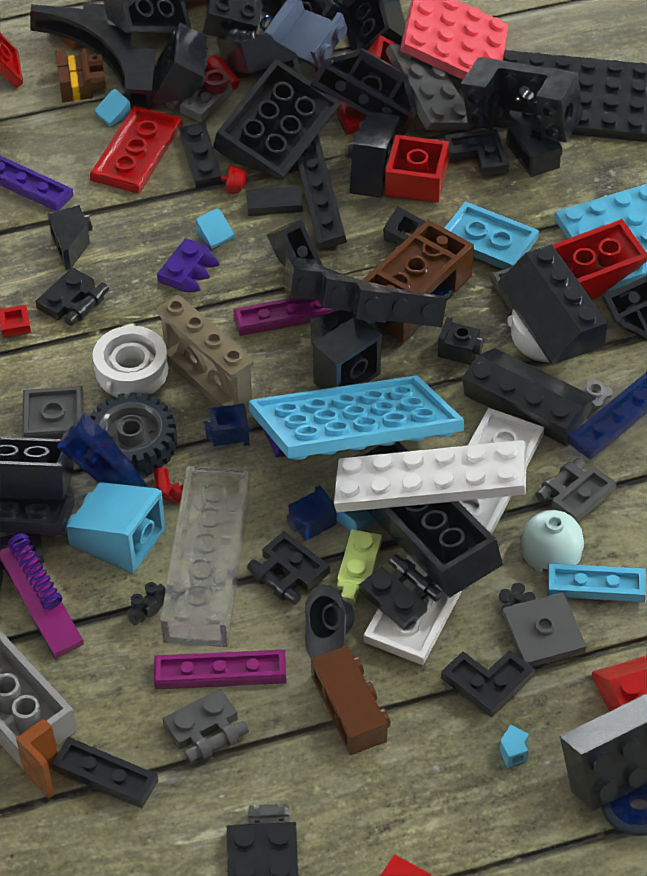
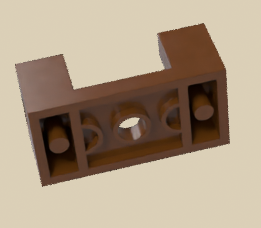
M428 219L363 280L425 294H431L441 284L456 292L472 277L474 244ZM386 321V323L376 322V327L402 342L421 326L394 321Z

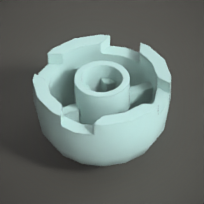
M558 510L540 512L534 515L525 525L521 537L522 557L528 565L540 572L543 569L548 570L549 563L577 565L581 560L584 548L582 528L572 516Z

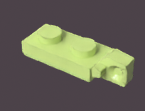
M351 529L337 578V589L343 590L341 596L349 600L353 609L359 593V584L374 573L382 543L381 534Z

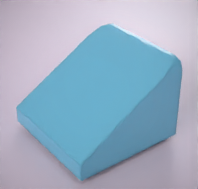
M113 89L94 110L95 114L109 127L126 119L131 111L129 100L116 89Z
M218 208L196 219L197 234L211 249L235 238V234Z
M334 507L335 520L350 532L351 529L364 531L376 521L367 510L336 513Z

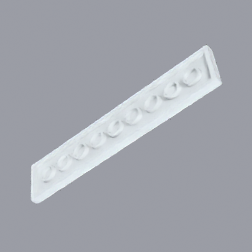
M488 408L468 446L525 440L527 468L544 435L545 427ZM511 496L463 500L459 502L492 534ZM407 555L406 559H409L412 563L416 565L415 569L418 572H420L424 577L428 576L422 570V568L409 555ZM408 579L403 582L411 591L416 587ZM462 591L451 598L443 592V596L437 602L427 596L423 599L428 604L427 612L405 630L378 609L364 633L363 642L424 665Z

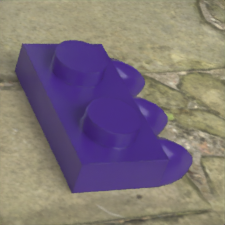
M185 238L157 273L158 282L181 291L197 292L200 291V287L194 279H209L210 275L204 267L219 266V262L210 253L208 246Z

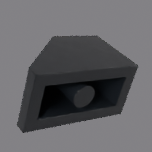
M80 205L47 213L50 233L65 270H69L74 266L90 244L89 231L93 230L89 215L83 214Z
M303 220L289 223L267 234L278 261L284 267L286 256L315 259L319 264L323 265Z

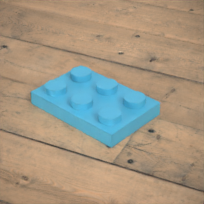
M466 201L445 227L450 232L474 244V258L501 269L513 267L526 252H529L539 237V230Z

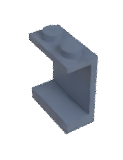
M287 0L266 28L264 34L295 52L299 60L320 68L324 60L331 57L334 48L345 37L348 29L342 13L338 12L333 20L305 10L302 0Z

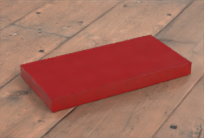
M133 106L90 172V181L140 194L179 132V127H182V118Z

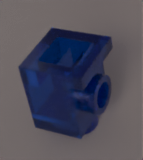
M244 403L208 408L209 421H204L206 439L212 438L214 446L243 443L244 446L250 445L249 426Z
M320 485L315 487V492L288 505L289 515H287V522L294 532L298 531L305 541L337 525V513L334 502Z

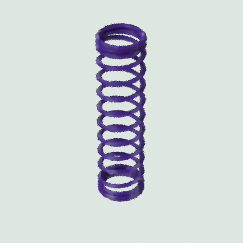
M20 533L13 536L9 540L8 546L12 550L13 555L16 556L19 566L23 568L26 578L30 580L29 583L33 586V591L37 592L36 596L41 598L40 603L43 608L49 610L57 607L63 598L60 593H56L58 591L57 588H52L54 582H48L51 576H45L47 570H41L44 564L39 563V557H35L37 552L32 551V545H28L30 540L27 535ZM21 538H24L22 541L18 542L16 545H13V543L16 542L17 540H19V539H21ZM31 547L27 552L20 554L24 549ZM35 553L32 557L23 560L29 554ZM38 559L34 564L27 566L31 561ZM28 561L24 566L21 565V562ZM42 565L36 571L30 572L33 568ZM45 571L43 575L34 578L37 574ZM28 574H34L31 578L28 577ZM48 578L45 582L37 584L41 580ZM52 584L50 587H48V588H46V589H44V590H41V589H42L43 587H45L46 585ZM35 586H41L38 591L35 589ZM55 590L52 594L45 596L50 591ZM41 592H45L41 597L38 594Z

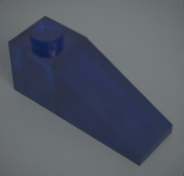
M85 412L64 433L57 445V448L98 483L138 487L148 486L111 436Z

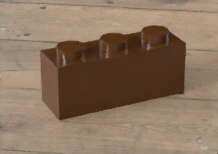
M347 645L311 658V677L349 755H353L387 742V728L391 727V723L385 708L380 709L376 702L377 694L371 682L366 683L363 677L364 669L358 656L353 657Z

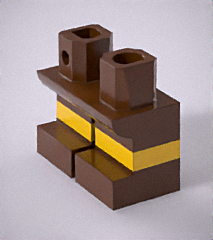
M86 48L82 49L79 55L66 56V50L55 51L62 103L92 99V90L106 89L102 54L87 56Z

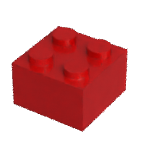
M395 135L385 171V196L439 203L448 168L449 142Z

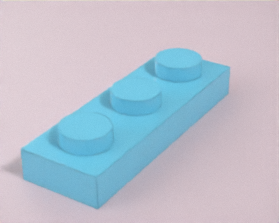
M549 563L548 596L564 592L566 598L645 602V569Z

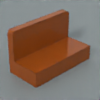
M42 718L18 736L16 741L24 774L47 798H51L55 793L49 770L52 768L51 762L57 755V748L52 726Z

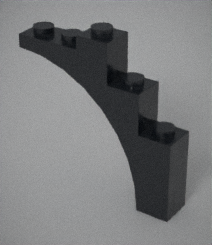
M83 2V9L31 4L30 31L63 37L88 48L97 55L102 54V59L112 68L119 79L124 97L130 102V109L133 106H138L151 110L156 49L131 47L132 33H126L116 25H108L109 20L107 19L104 4Z
M286 256L283 285L289 297L317 300L322 308L351 311L356 319L383 323L394 321L442 328L447 302L445 296L419 293L371 283L328 269L319 264L315 259Z

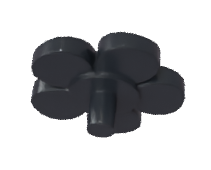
M514 583L511 591L509 589H502L499 594V600L505 603L502 610L505 607L535 600L536 597L532 592H526L523 595L525 586L522 583Z

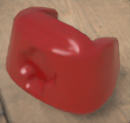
M229 166L228 176L221 175V181H226V191L228 194H238L241 192L246 183L245 170Z

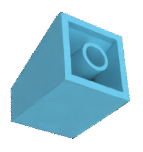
M100 482L93 492H89L86 495L83 505L78 512L72 514L67 521L66 531L69 545L134 574L166 529L162 491L156 488Z

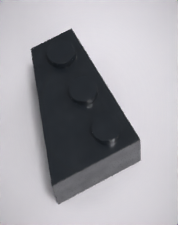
M368 112L365 120L360 121L359 130L355 131L353 142H350L348 147V158L352 159L350 194L382 197L383 180H385L384 169L390 157L395 135L399 134L400 116Z

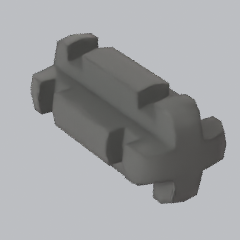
M278 804L259 805V808H254V805H251L248 808L249 824L260 822V824L279 823V821L290 822V808L288 804H283V807H278Z

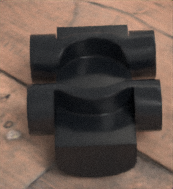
M149 582L145 585L146 596L144 598L141 594L131 596L132 607L128 610L129 621L136 626L138 623L143 622L146 616L149 618L153 617L159 611L161 602L167 598L164 585L159 584L157 586L156 583Z

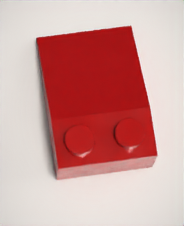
M623 219L553 244L591 300L597 299L647 262L646 251Z

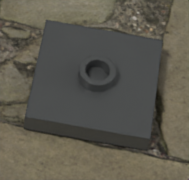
M83 386L23 390L22 436L26 438L50 439L84 438Z
M564 592L503 608L502 616L518 655L529 665L536 666L586 651L587 646Z

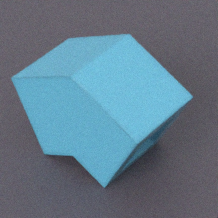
M513 725L509 726L500 740L499 752L507 768L527 762L529 734Z

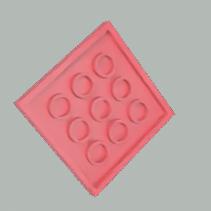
M411 0L400 51L460 79H464L478 57L503 61L508 24L500 18L492 17L478 8L471 7L458 0Z

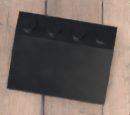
M275 59L218 129L212 148L235 163L284 179L338 110L342 102L312 85L309 80L278 59Z

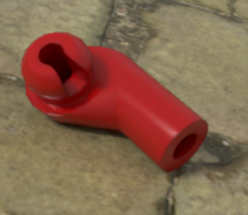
M167 468L155 469V488L162 491V498L173 504L183 502L187 495V487L184 484L179 487L178 482L171 484Z

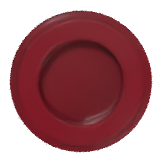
M210 70L205 73L207 77L203 88L206 92L220 94L229 88V77L226 72Z

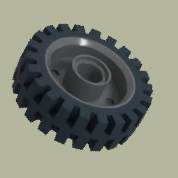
M123 393L117 395V401L112 397L106 399V405L100 403L97 406V412L93 410L90 414V420L87 421V444L96 465L99 464L100 469L104 472L108 469L109 474L116 476L118 471H120L121 478H128L129 473H133V478H139L141 471H144L147 476L152 474V467L157 469L163 467V462L167 464L171 460V455H174L175 446H177L175 419L172 411L168 410V406L164 402L160 404L159 399L156 397L149 400V395L143 393L140 398H137L136 393H130L129 398H125Z

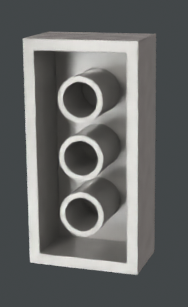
M0 631V744L23 769L16 741L18 736L44 718L52 726L57 745L76 732L77 726L73 708Z

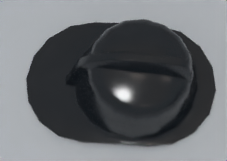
M321 584L315 587L309 593L305 603V642L309 656L313 658L342 648L345 635L352 629L355 613L353 606L349 600L341 596L338 590L331 585Z

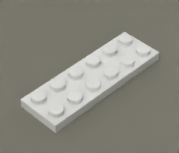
M525 440L339 458L334 497L336 513L526 495L527 449Z

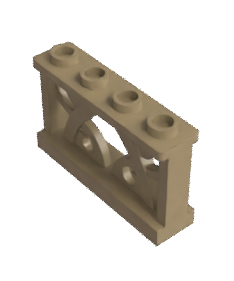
M176 295L157 307V314L161 317L163 340L167 349V362L232 421L236 422L250 413L249 400L256 399L252 396L251 367L254 365V359L180 295Z

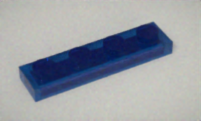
M647 372L572 432L568 437V444L591 460L647 414Z

